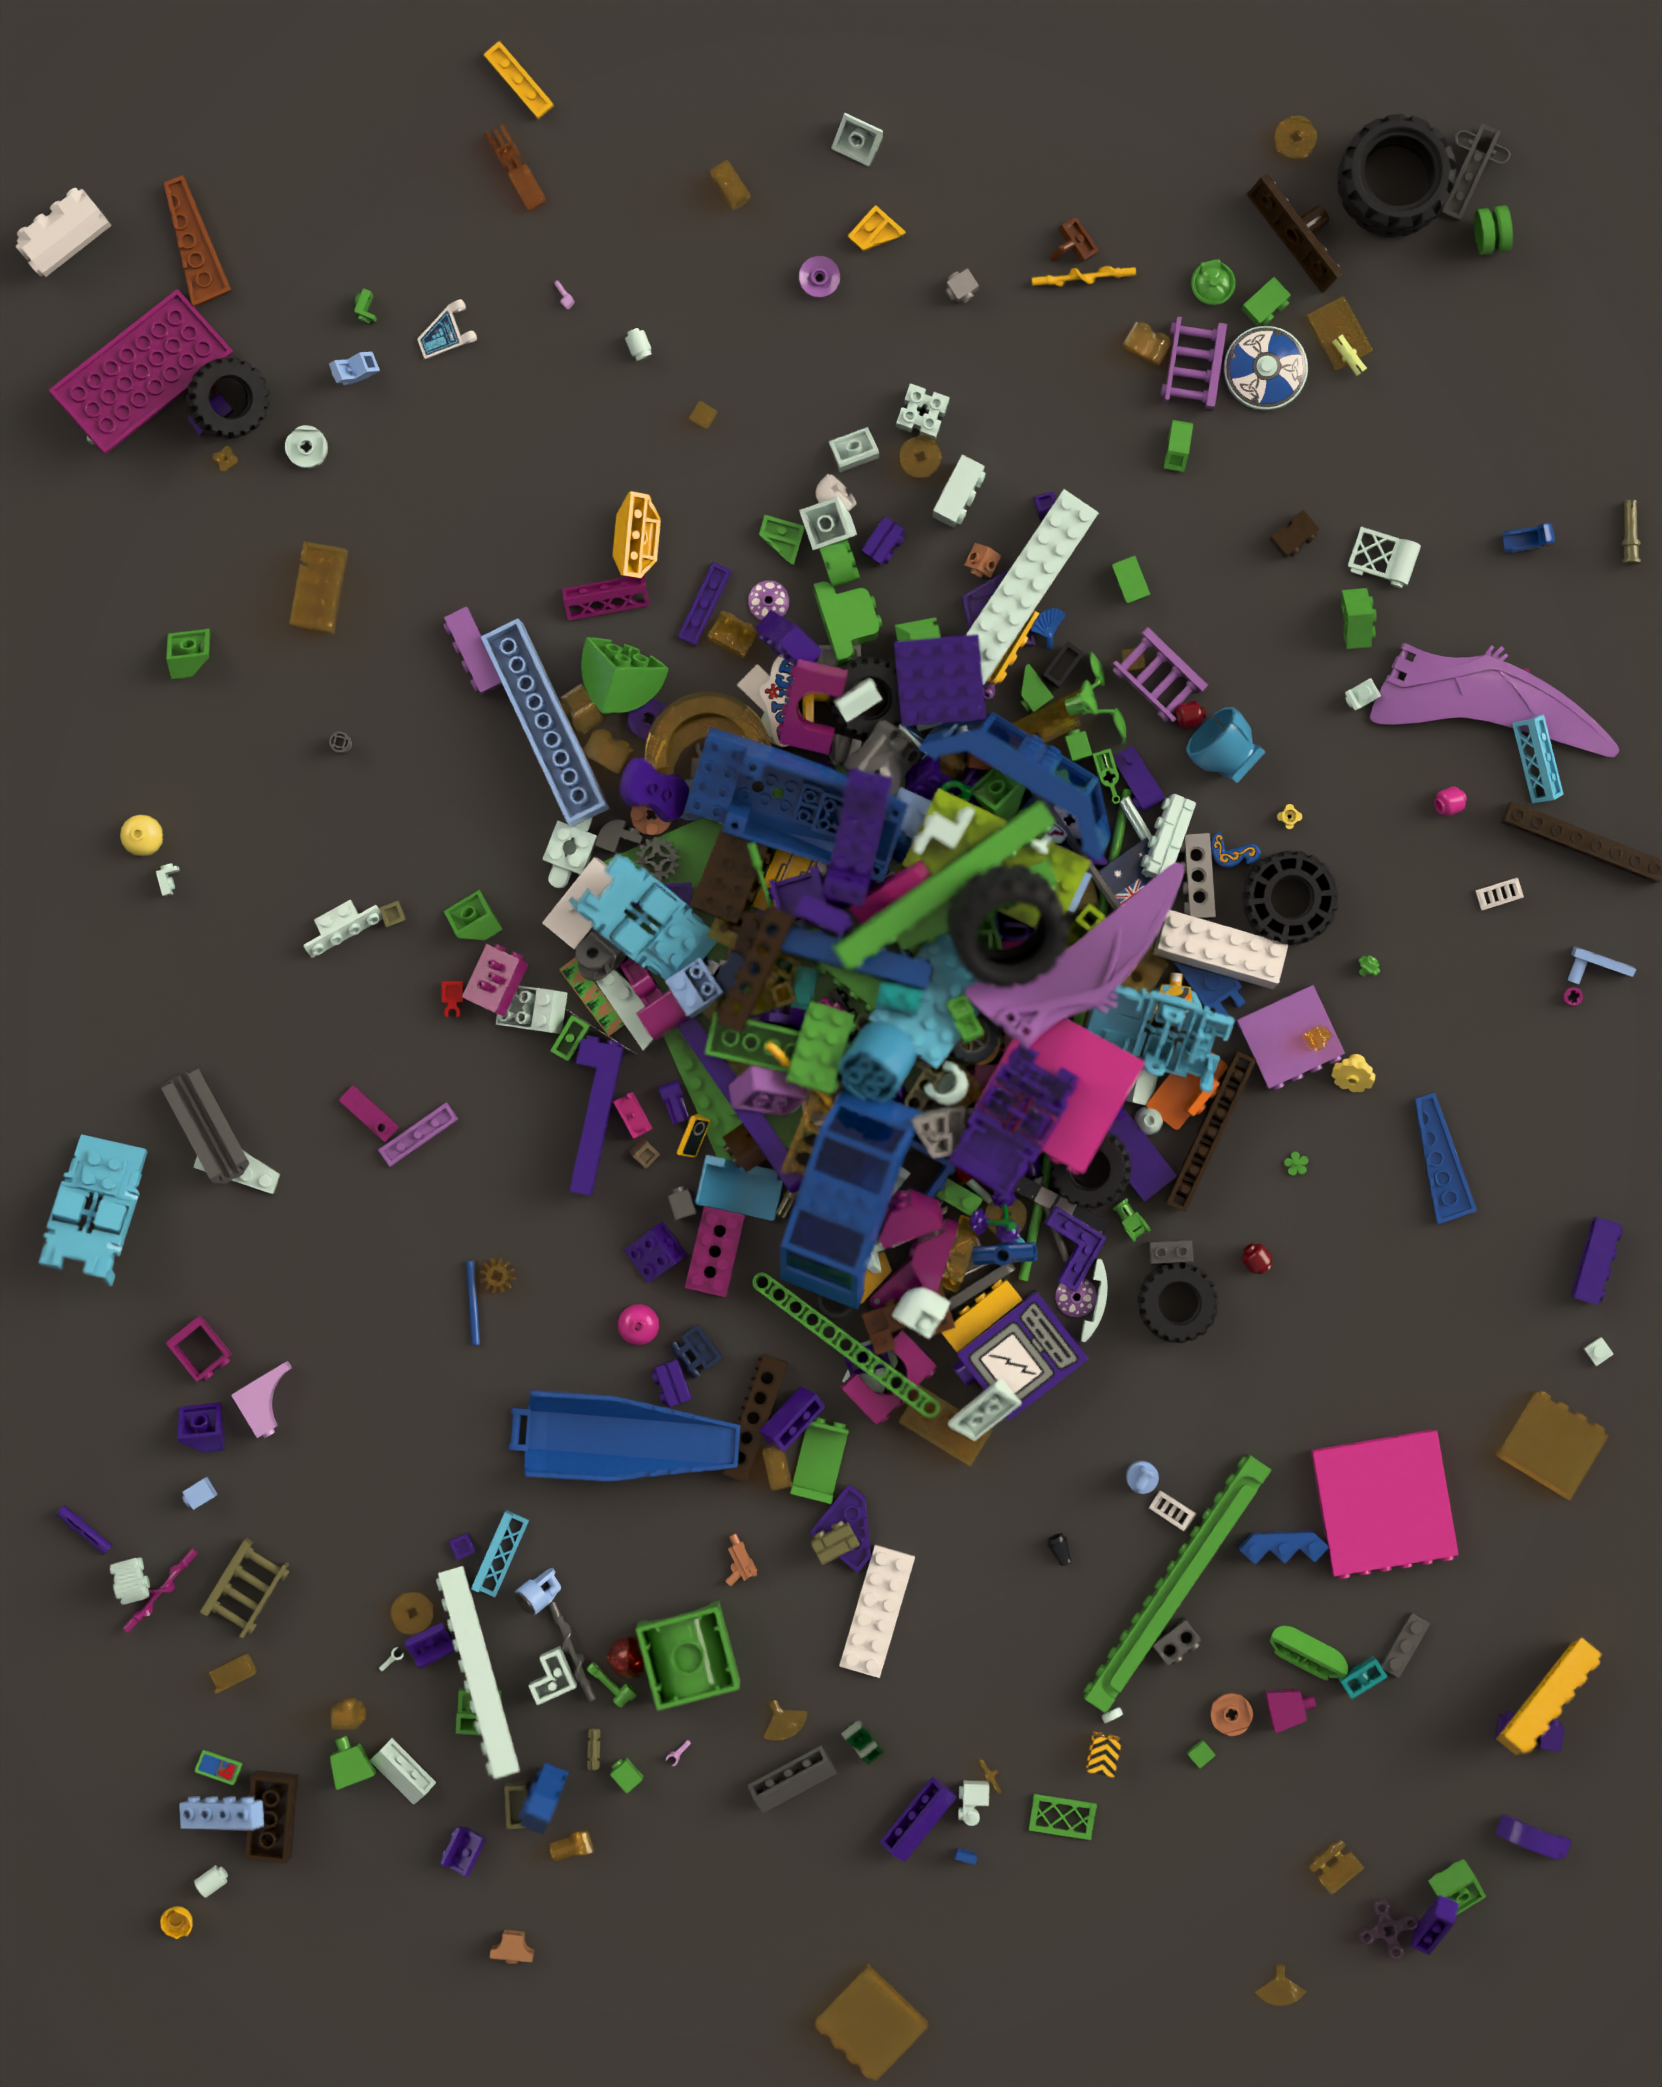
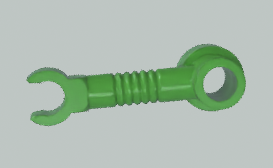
M594 1661L588 1666L587 1671L595 1678H598L615 1695L613 1701L620 1708L638 1695L635 1688L629 1683H625L621 1688L615 1685Z

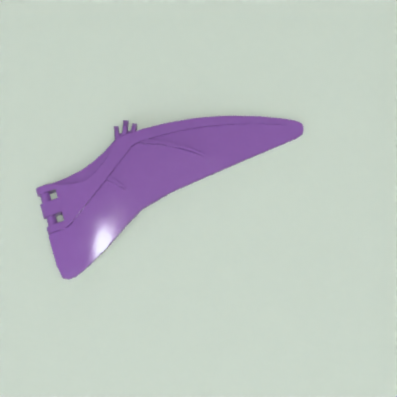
M1402 643L1401 653L1399 656H1396L1391 667L1393 670L1390 675H1387L1379 692L1381 697L1375 700L1369 717L1372 722L1380 725L1414 724L1463 717L1513 728V722L1531 719L1536 715L1544 714L1550 740L1605 757H1615L1619 753L1617 744L1609 734L1576 703L1527 671L1504 662L1508 655L1505 653L1501 657L1498 656L1504 650L1502 646L1494 654L1491 653L1494 649V646L1491 645L1484 655L1454 658L1431 654ZM1409 654L1415 656L1413 662L1407 660ZM1400 673L1406 675L1404 681L1398 679ZM1528 725L1520 726L1521 731L1530 733Z
M1177 862L1169 865L1082 939L1066 949L1062 957H1056L1057 965L1048 974H1039L1037 981L1025 986L1015 983L1014 988H999L992 983L987 985L979 981L966 988L965 995L992 1022L1002 1026L1005 1032L1014 1040L1018 1039L1021 1042V1046L1025 1049L1029 1048L1046 1030L1067 1017L1090 1009H1097L1107 1013L1108 1009L1104 1006L1116 1008L1117 1003L1109 1001V999L1117 1000L1118 995L1112 993L1136 967L1162 927L1181 884L1184 866ZM1010 1017L1013 1019L1012 1022L1008 1021ZM1027 1031V1032H1029L1030 1034H1028V1035L1026 1036V1035L1024 1034V1032Z

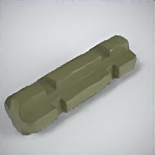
M596 1728L588 1730V1738H590L587 1749V1758H589V1761H587L588 1770H598L600 1764L598 1760L600 1758V1741H598V1738H600L601 1731Z

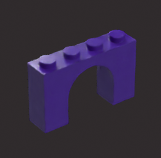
M805 894L795 915L804 918L805 922L835 936L848 935L853 921L850 920L851 915Z

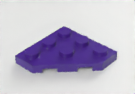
M848 1484L809 1533L812 1536L822 1530L827 1533L832 1530L831 1526L841 1520L843 1523L848 1521L860 1546L839 1556V1558L858 1573L871 1558L866 1500L863 1494Z

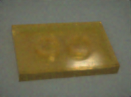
M1344 296L1306 316L1335 371L1348 365L1346 361L1344 362L1341 359L1343 356L1332 344L1337 339L1340 345H1343L1338 339L1340 335L1343 334L1351 348L1356 349V355L1359 359L1373 352Z

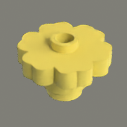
M1358 1054L1350 1055L1348 1059H1343L1342 1063H1335L1332 1071V1077L1335 1078L1334 1083L1341 1089H1349L1351 1092H1364L1365 1088H1372L1375 1080V1074L1372 1073L1373 1068L1365 1062L1363 1056Z

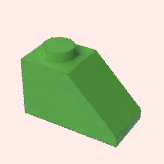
M1028 664L1024 669L1020 695L1022 701L1020 704L1026 712L1031 711L1033 714L1054 697L1031 665Z

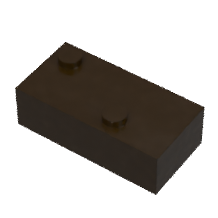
M257 1770L251 1776L250 1797H254V1800H262L264 1826L247 1830L245 1859L287 1863L292 1857L298 1774Z

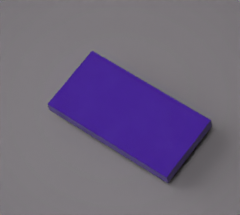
M1124 1110L1126 1117L1121 1121L1116 1117L1109 1129V1133L1118 1136V1140L1126 1145L1127 1148L1125 1149L1127 1153H1130V1165H1132L1129 1183L1145 1202L1177 1177V1175L1127 1111Z

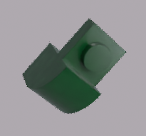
M861 1721L851 1723L841 1733L844 1739L853 1746L860 1758L868 1765L884 1753L877 1740Z

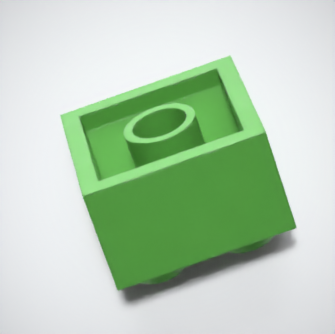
M1464 1859L1453 1863L1448 1869L1435 1874L1428 1880L1437 1897L1441 1895L1459 1903L1457 1915L1486 1898L1477 1878Z

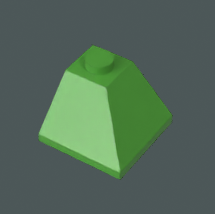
M210 629L168 634L166 660L171 679L192 677L209 658Z
M992 768L971 788L974 799L985 811L1008 821L1018 811L1026 787L1000 770Z
M480 890L444 911L458 938L486 940L503 930Z

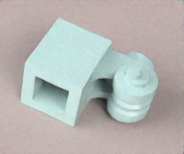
M963 1780V1786H959V1799H963V1807L958 1809V1820H963L970 1826H974L979 1822V1812L974 1808L976 1806H989V1781Z

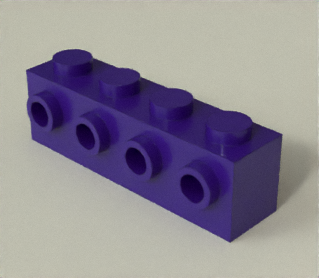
M1593 1217L1570 1297L1599 1305V1301H1603L1605 1296V1289L1603 1287L1605 1281H1608L1611 1275L1609 1267L1611 1261H1614L1616 1258L1617 1249H1615L1616 1242L1620 1241L1623 1229H1620L1622 1224Z
M932 1777L881 1839L880 1843L891 1855L905 1862L955 1801L957 1796L947 1785Z

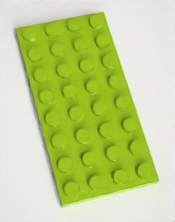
M938 788L917 834H923L926 828L923 824L928 815L933 816L934 813H937L957 825L959 821L955 819L961 809L966 810L969 807L975 813L955 848L932 836L922 854L914 851L915 846L912 844L902 865L908 867L922 860L933 875L1007 821ZM1038 835L1034 837L1037 841L1041 840ZM1052 842L1046 846L1048 849L1047 854H1040L1038 850L1032 848L1031 844L1027 847L1023 845L1017 850L1018 853L1010 859L1005 858L1000 862L1001 865L1006 864L1009 869L1013 865L1031 867L1048 859L1058 881L1057 884H1054V890L1064 908L1065 914L1091 863L1090 860ZM1016 903L1017 906L1005 910L1004 907L997 909L1034 928L1038 924L1039 911L1030 905Z

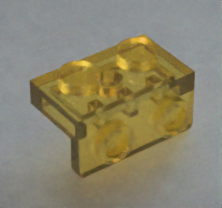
M722 610L707 639L744 658L755 640L757 631L750 623H745L733 614Z

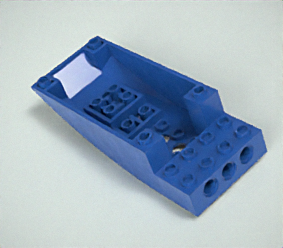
M710 727L684 811L723 823L722 832L830 865L845 799L843 797L848 776L786 751ZM755 781L762 782L764 784L763 791H754L752 784ZM777 787L782 788L784 796L782 798H775L772 795V790ZM889 795L871 879L880 882L884 881L909 804Z

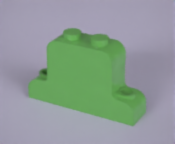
M828 582L815 583L813 587L814 596L837 667L846 665L851 656L855 655L853 646L874 641L878 637L879 628L882 627V620L880 615L875 613L876 602L874 596H870L869 592L864 588L836 594L834 587Z

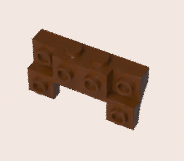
M939 1287L937 1294L945 1298L942 1288ZM896 1298L885 1301V1306L861 1314L875 1355L895 1349L891 1332L907 1327L906 1324L891 1316L899 1303ZM949 1307L935 1328V1334L955 1328Z

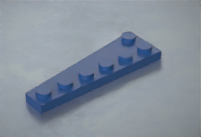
M1435 1092L1414 1099L1436 1223L1441 1224L1477 1211Z

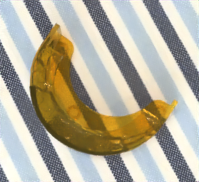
M697 692L674 701L657 717L647 739L645 759L658 772L673 774L675 764L682 751L694 741L707 737L710 727L771 746V742L763 722L747 704L733 696L718 692Z

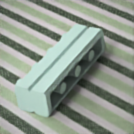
M1172 794L1164 799L1161 809L1164 810L1163 814L1157 818L1154 826L1157 829L1155 836L1152 835L1148 842L1149 853L1143 857L1141 862L1143 867L1142 874L1154 879L1169 865L1176 862L1196 802L1185 799L1177 794Z

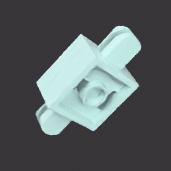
M592 818L573 827L557 821L542 859L553 864L548 880L555 888H564L572 872L581 875L587 867L597 840L596 835L588 832Z

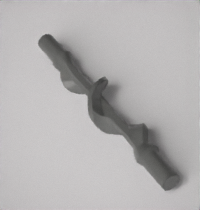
M556 1602L550 1603L548 1607L553 1616V1621L559 1626L565 1640L561 1647L562 1651L571 1655L576 1667L574 1677L580 1682L588 1702L595 1700L596 1697L591 1688V1683L586 1678L581 1666L585 1659L584 1655L575 1653L570 1641L571 1627L563 1620Z

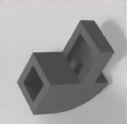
M613 820L602 827L595 846L616 854L621 838L640 845L644 837L639 835L641 831L629 827L628 830H625L626 821Z

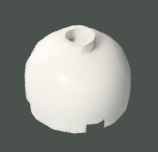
M827 474L817 485L816 498L819 503L839 496L842 504L848 511L856 505L852 494L848 496L844 490L847 488L833 475L829 476ZM834 507L833 511L839 513L837 507Z

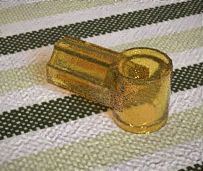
M589 1830L576 1832L571 1837L549 1844L554 1861L574 1855L583 1856L594 1851Z

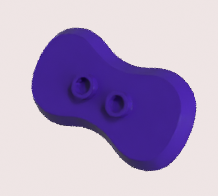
M635 758L630 761L624 771L621 781V796L629 806L648 807L662 821L674 822L684 813L689 797V787L680 775L662 774L655 770L645 758Z

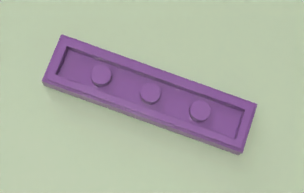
M446 1102L378 1149L388 1166L391 1167L459 1119Z

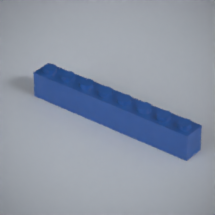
M775 924L770 925L767 930L768 934L775 936L778 933V927ZM796 924L795 927L792 926L781 950L782 953L923 991L928 990L934 968L929 959L918 957V960L909 958L910 954L900 951L897 954L890 953V949L881 946V951L873 957L867 956L862 960L863 964L854 970L852 968L847 969L831 948V946L843 939L844 936L836 935V938L828 936V932L816 929V932L808 931V927ZM763 944L764 948L769 949L767 944Z

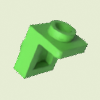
M363 288L362 292L358 293L355 298L354 304L356 307L354 313L358 316L357 319L369 324L370 321L376 323L377 318L375 315L367 312L373 294L371 291Z

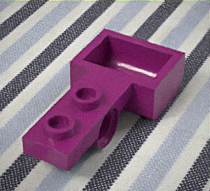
M631 958L619 965L630 981L632 989L645 1005L636 1014L655 1041L690 1018L671 990L665 994L662 993L646 967L643 968Z

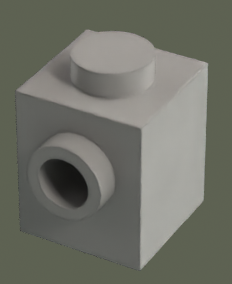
M967 268L960 274L957 271L948 277L949 281L946 283L947 289L945 291L951 300L955 299L957 304L961 301L965 303L974 297L973 293L978 291L979 285Z

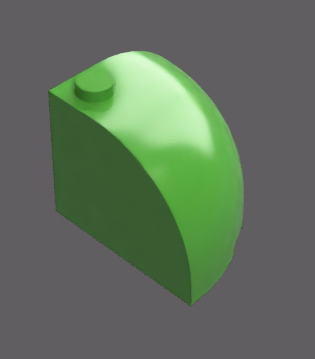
M586 637L582 652V678L587 695L600 712L610 714L635 710L649 702L661 689L666 679L668 668L653 656L647 658L640 654L639 649L626 644L620 647L611 644L612 640Z

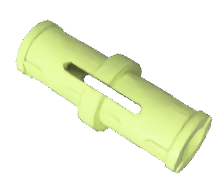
M1342 334L1338 339L1343 345H1340L1337 339L1332 344L1343 356L1341 359L1344 362L1346 361L1355 373V376H1358L1361 372L1356 366L1358 365L1362 372L1367 367L1356 355V349L1351 348Z

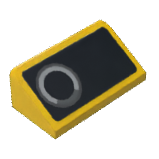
M699 1114L691 1116L677 1150L678 1155L687 1157L697 1156L711 1122L710 1119Z

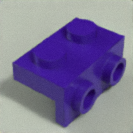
M442 1622L404 1640L419 1669L455 1652L452 1636Z
M457 1827L451 1834L448 1847L442 1853L440 1865L449 1867L464 1877H469L486 1838L468 1827Z

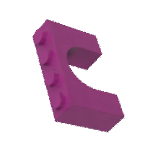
M798 659L797 666L792 665L790 678H793V683L788 685L785 696L789 698V702L783 706L781 716H784L785 720L784 723L779 724L777 735L781 736V744L829 755L835 728L813 723L804 718L799 711L798 701L804 695L812 692L842 698L848 670Z
M898 1329L892 1335L896 1347L892 1351L898 1356L904 1366V1377L920 1387L919 1383L924 1378L927 1380L934 1374L936 1365L903 1330ZM855 1372L839 1386L876 1425L879 1422L881 1424L890 1417L889 1412L894 1408L898 1409L905 1402L892 1391L888 1393L873 1391ZM912 1390L909 1393L913 1394L917 1390Z

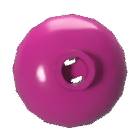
M632 1304L620 1314L618 1331L627 1343L635 1346L645 1345L657 1336L659 1318L651 1307L644 1304Z

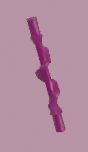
M191 1548L177 1565L169 1568V1577L159 1589L149 1591V1601L140 1611L135 1612L124 1625L123 1629L127 1633L139 1621H142L143 1617H148L152 1613L153 1602L162 1592H172L174 1590V1578L181 1570L187 1568L189 1563L198 1554L194 1548Z

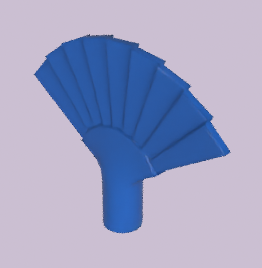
M1057 608L1044 610L1035 620L1034 624H1032L1031 631L1045 637L1046 649L1053 648V635L1066 616L1062 610Z

